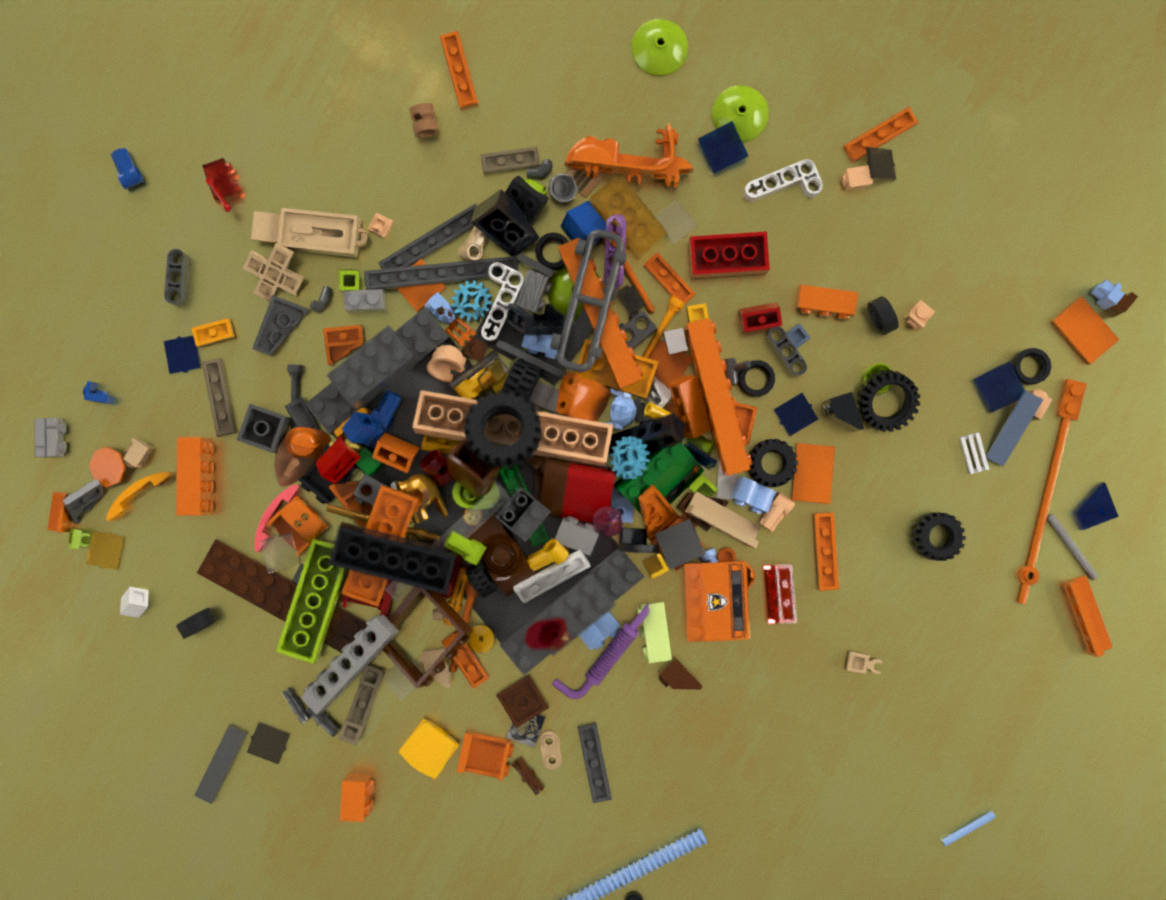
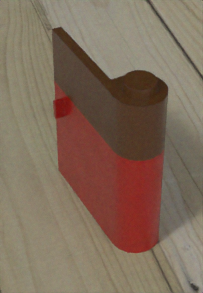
M548 458L546 462L543 461L541 473H544L540 503L551 511L549 515L562 518L563 516L566 518L572 516L579 521L607 526L616 472L610 469Z

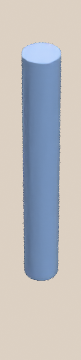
M990 811L943 838V844L946 847L995 819L994 813Z

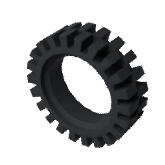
M882 370L880 375L872 374L873 379L867 378L865 381L868 383L866 386L864 384L861 385L860 388L863 391L858 392L860 399H857V404L860 406L858 410L862 418L873 428L884 432L886 429L889 432H893V428L900 430V425L902 424L905 427L909 425L907 420L913 421L914 417L912 414H917L919 410L916 409V406H920V401L917 400L920 398V394L917 392L918 388L914 385L915 383L898 371L894 372L893 370H888V372ZM886 385L900 386L905 396L902 408L892 416H878L874 412L872 405L876 392Z

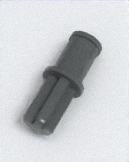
M310 707L306 709L305 712L317 723L316 725H320L330 736L334 737L339 732V728L328 718V714L321 712L316 715Z

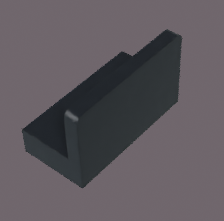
M620 528L619 551L658 553L659 545L647 544L645 529Z

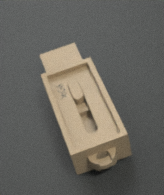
M281 208V214L254 211L251 240L278 243L291 251L358 258L359 247L366 244L368 237L366 231L361 228L362 220L357 215Z

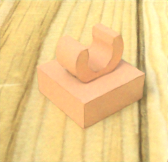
M375 213L368 231L386 239L394 221Z

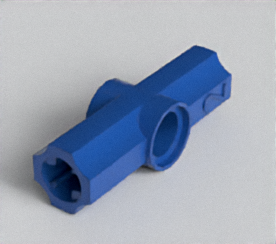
M387 390L379 406L370 415L377 429L365 443L368 447L375 449L378 440L393 423V415L402 400L399 394Z

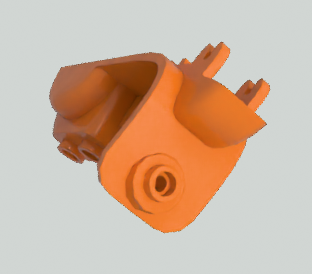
M670 124L666 125L665 130L657 129L656 132L663 135V139L655 140L657 145L663 144V158L619 154V143L616 140L607 138L603 141L597 140L593 136H586L585 139H581L570 149L564 163L570 169L585 171L588 178L590 177V172H593L594 179L598 173L625 176L627 177V183L630 184L633 177L638 179L637 185H640L642 179H665L666 186L669 187L670 182L673 181L674 188L678 186L680 175L692 173L694 170L687 160L674 156V144L677 145L679 133H675V129H672Z

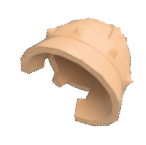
M442 345L436 347L435 352L432 353V359L427 365V371L431 376L443 382H451L454 375L450 374V371L461 373L465 370L466 358L463 357L462 352L455 346Z

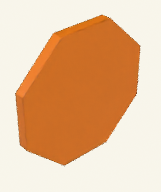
M108 446L94 451L89 465L93 479H97L106 488L120 483L126 468L121 453Z

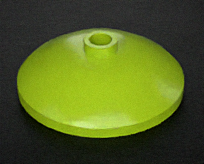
M665 19L648 21L636 31L633 37V58L636 64L648 74L655 76L669 75L677 71L687 57V37L683 30L672 21ZM658 41H663L664 44H663V45H658L657 42H658Z
M742 85L724 90L715 100L712 109V120L716 130L724 138L733 142L742 143L755 139L763 132L769 118V109L765 98L757 90ZM739 108H744L745 112L741 113Z
M564 266L556 271L550 280L552 285L548 294V300L552 306L567 315L574 285ZM581 302L577 304L573 321H576L584 309Z

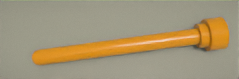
M671 296L668 301L669 309L642 357L650 358L675 312H678L685 303Z

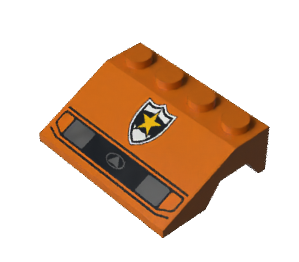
M747 561L685 563L687 641L709 642L750 639Z

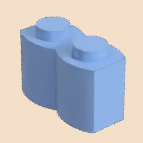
M738 476L730 498L735 500V504L745 507L746 504L751 507L750 511L761 515L762 512L768 513L776 491L746 477Z
M608 611L583 631L579 637L590 650L593 648L598 650L605 644L603 641L608 636L612 638L620 632L618 628L621 625L612 613Z

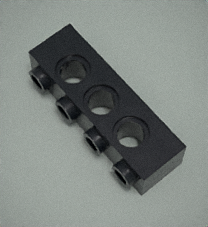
M672 413L612 434L608 454H614L612 446L617 447L616 441H622V437L630 436L641 439V444L647 445L645 451L649 453L682 443L685 424Z

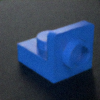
M87 381L83 388L84 400L114 404L115 397L109 396V392L97 390V383Z

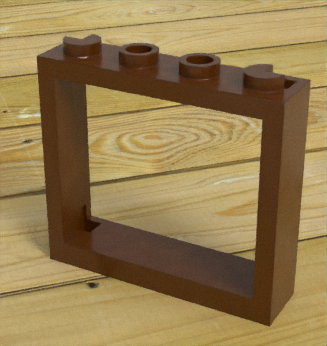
M419 587L413 588L388 620L398 629L426 596L457 629L459 634L424 675L393 640L382 649L416 689L431 685L434 681L433 677L446 668V662L458 654L457 650L459 647L465 645L470 640L469 636L473 632L471 627L438 592Z

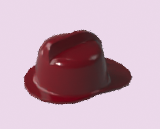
M562 618L537 621L528 628L525 634V643L534 650H559L568 641H571L567 624Z

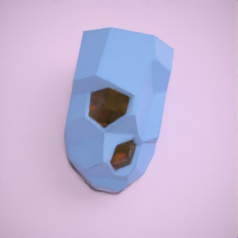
M439 293L433 295L424 305L439 322L448 324L456 319L453 307Z

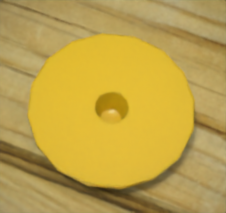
M483 624L472 627L473 632L469 636L470 640L468 641L470 647L478 653L488 652L493 647L495 641L492 630Z

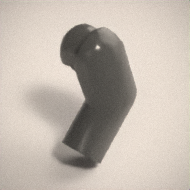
M544 159L537 169L527 168V178H545L552 171V161Z
M323 286L319 300L311 301L310 309L315 310V312H321L329 301L332 288Z

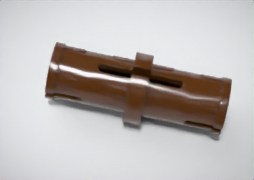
M519 757L517 759L519 765L514 761L511 766L522 777V782H526L534 794L538 795L539 790L542 791L545 787L536 778L535 772L530 770L522 758Z

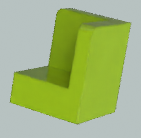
M700 474L688 487L692 493L698 492L708 497H711L718 491L703 474Z

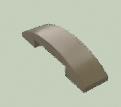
M369 665L364 668L359 681L360 684L338 739L354 745L358 744L384 674L383 670Z

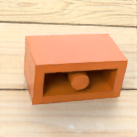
M384 433L376 444L372 458L408 473L415 464L420 447Z

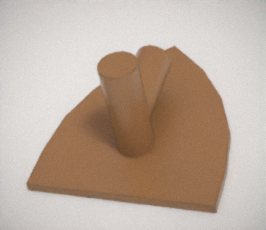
M282 439L278 447L274 464L276 478L280 487L296 482L306 474L316 460L291 455L286 450L284 439Z

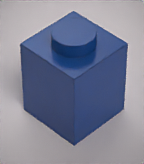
M354 412L342 429L350 442L365 444L377 429V426L369 414Z

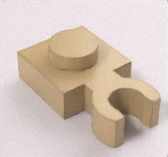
M849 651L846 670L866 674L867 669H869L874 674H880L879 670L874 669V664H882V661L876 658L869 660L870 655Z

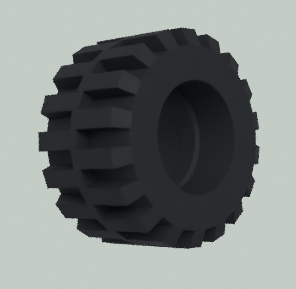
M521 359L516 360L509 371L502 390L507 394L510 391H514L517 396L523 395L528 402L539 379L540 368Z
M780 439L764 440L756 444L749 453L752 460L749 474L755 479V482L763 486L779 487L785 485L789 480H792L794 473L797 472V454L793 452L792 446L787 445L785 441H780ZM768 452H776L782 458L783 466L777 474H768L762 467V458Z
M934 512L919 518L920 521L915 523L916 529L912 530V533H914L912 541H915L914 547L919 550L918 553L936 561H947V559L955 558L954 555H959L961 552L959 549L964 548L965 544H962V541L966 540V536H963L965 529L961 528L960 525L962 523L956 520L955 516L948 513ZM937 525L943 526L947 532V541L940 548H935L930 542V532Z

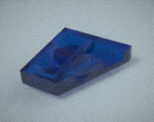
M1105 482L1099 483L1098 488L1092 494H1089L1084 503L1073 512L1080 530H1085L1119 517Z

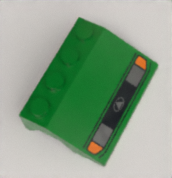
M682 443L647 455L646 459H649L650 462H645L647 470L642 469V476L637 475V479H623L621 477L614 484V487L642 515L638 497L651 485H654L671 505L705 470Z

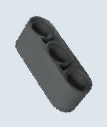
M173 249L168 253L164 291L165 300L177 307L183 306L187 301L190 268L189 256L179 249ZM182 255L181 262L176 263V257ZM180 274V280L174 282L175 275ZM179 293L178 300L173 301V295Z
M779 326L771 328L766 334L767 343L788 374L792 377L803 375L807 370V364L784 329ZM773 331L779 333V341L772 339L771 333ZM783 347L790 349L791 354L789 357L782 354ZM794 363L800 364V373L793 370Z

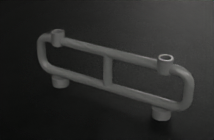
M597 229L588 235L586 241L581 239L577 241L574 254L582 256L563 331L561 335L554 333L550 344V349L557 350L558 363L568 370L576 372L589 371L593 367L595 359L600 360L603 348H599L619 267L620 265L624 266L627 254L623 253V239L618 234L610 231ZM597 237L612 240L617 245L603 300L580 294L593 243ZM578 302L601 308L588 359L583 365L569 362L564 357Z

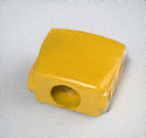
M423 718L401 747L398 754L402 755L415 769L435 780L460 744L432 721Z

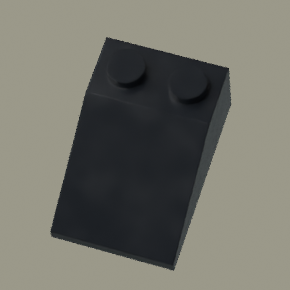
M502 189L474 209L471 223L511 256H515L539 240L538 234L517 203Z

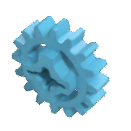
M467 280L466 286L463 287V285L459 284V291L454 289L457 295L451 297L455 301L452 307L457 308L455 314H461L460 318L462 320L467 317L468 322H471L472 318L479 322L480 316L485 319L484 313L490 312L488 306H493V303L489 300L493 296L492 294H487L490 290L488 287L484 288L482 282L477 285L476 280H473L472 284ZM475 289L477 291L469 292L468 290ZM471 298L475 301L473 305L470 303ZM484 300V305L481 308V302ZM469 310L476 311L475 313H467Z
M630 436L622 437V441H616L617 447L612 446L614 454L611 453L609 455L613 457V460L610 461V464H614L612 471L617 472V476L623 477V479H637V475H643L642 469L647 470L645 462H650V460L646 459V456L650 453L645 451L647 445L641 444V439Z

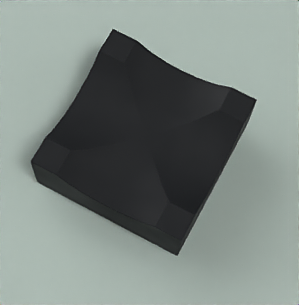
M520 176L515 177L505 191L517 203L531 225H533L538 214L549 200L547 196L533 189Z

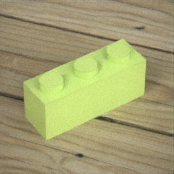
M664 602L649 603L650 613L643 621V628H640L641 640L645 639L646 647H642L644 659L648 658L649 663L670 661L672 656ZM647 603L640 604L641 609H637L638 614Z

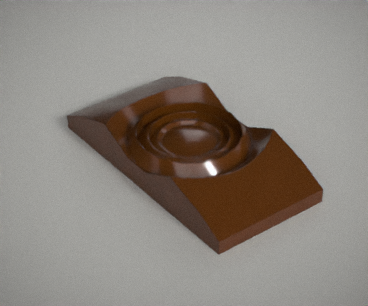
M497 512L466 531L464 535L466 538L474 539L487 547L480 560L487 568L496 585L508 597L515 592L513 586L537 574V571H533L530 568L527 556L508 528L495 517L497 515Z

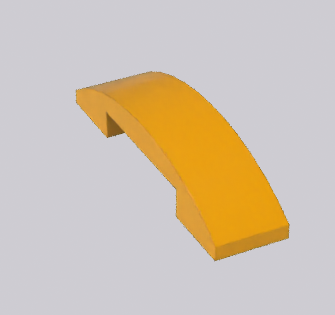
M174 472L156 473L133 483L114 501L107 513L106 520H117L130 510L126 505L128 501L151 484L155 487L163 486L175 477L176 474Z

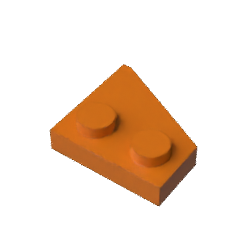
M362 324L323 328L327 365L335 363L364 344Z

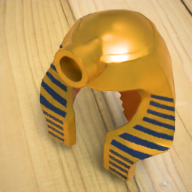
M416 474L406 481L395 483L398 491L419 498L412 515L414 525L420 523L416 512H418L421 521L428 518L425 507L432 501L444 518L448 516L437 484L429 476Z

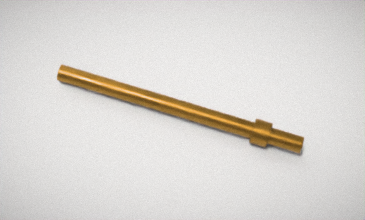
M328 504L326 510L330 513L366 523L370 515ZM408 526L406 534L416 536V539L423 541L426 539L439 543L441 535L427 532V529L420 527L416 529Z

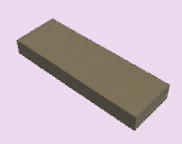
M537 147L481 154L484 175L540 166Z

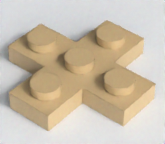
M276 243L269 259L252 250L249 252L242 269L260 277L253 294L269 302L272 295H275L278 287L293 295L297 294L304 277L287 269L294 254L293 251Z

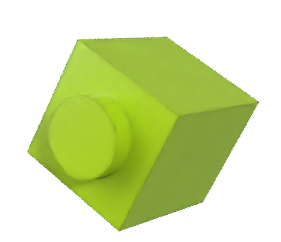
M337 269L338 289L340 291L359 290V271L357 269Z

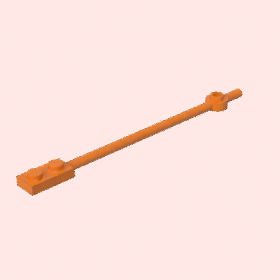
M1065 379L1057 416L1062 417L1063 420L1027 566H1023L1018 571V579L1022 583L1018 603L1026 604L1030 585L1036 584L1039 580V572L1035 568L1040 543L1070 421L1078 420L1087 383ZM1029 572L1032 573L1031 579L1027 578V574Z

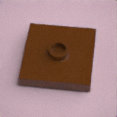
M529 674L496 694L516 728L549 708Z

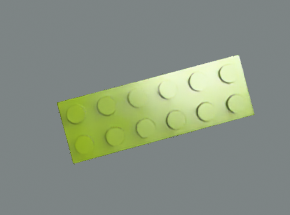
M312 539L276 649L277 653L312 664L318 662L348 570L329 565L334 544L319 539Z

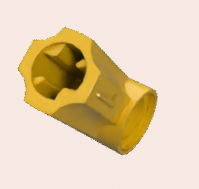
M484 367L470 379L462 381L454 390L461 398L474 400L483 389L494 382V378Z
M551 539L544 545L543 549L529 555L527 561L533 571H538L552 563L558 565L563 563L569 553L556 539Z

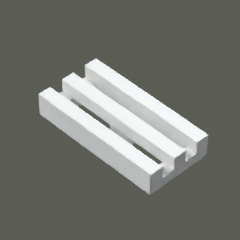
M979 432L959 437L968 473L974 474L989 470ZM973 438H975V442H976V445H977V449H978V453H979V456H980V460H981L982 467L980 466V462H979V459H978V455H977V451H976V448H975V444H974ZM967 439L970 444L976 469H973L971 458L966 444Z

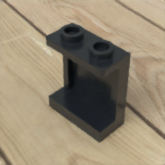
M509 303L506 322L523 335H553L554 333L560 335L563 331L566 315L551 304L545 305L544 314H530L516 303Z
M326 444L322 449L323 452L318 459L329 449V444ZM315 461L306 474L298 480L302 483L301 487L308 492L312 491L317 495L315 498L319 502L331 504L336 497L328 487L334 483L321 477ZM354 464L335 485L350 482L360 468Z

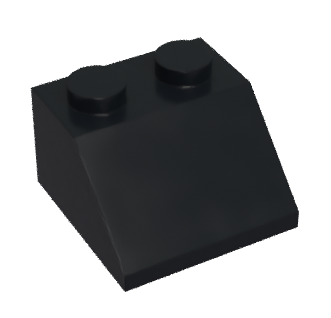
M852 392L823 401V414L825 417L828 416L830 421L852 432L864 429Z

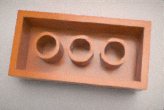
M177 437L176 516L211 515V511H213L214 503L211 500V492L214 490V483L211 481V473L214 472V463L211 461V454L214 453V443L212 439Z

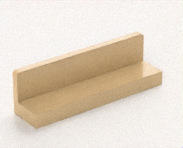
M698 492L694 493L685 510L686 513L748 547L757 548L759 541L755 540L760 530V526Z

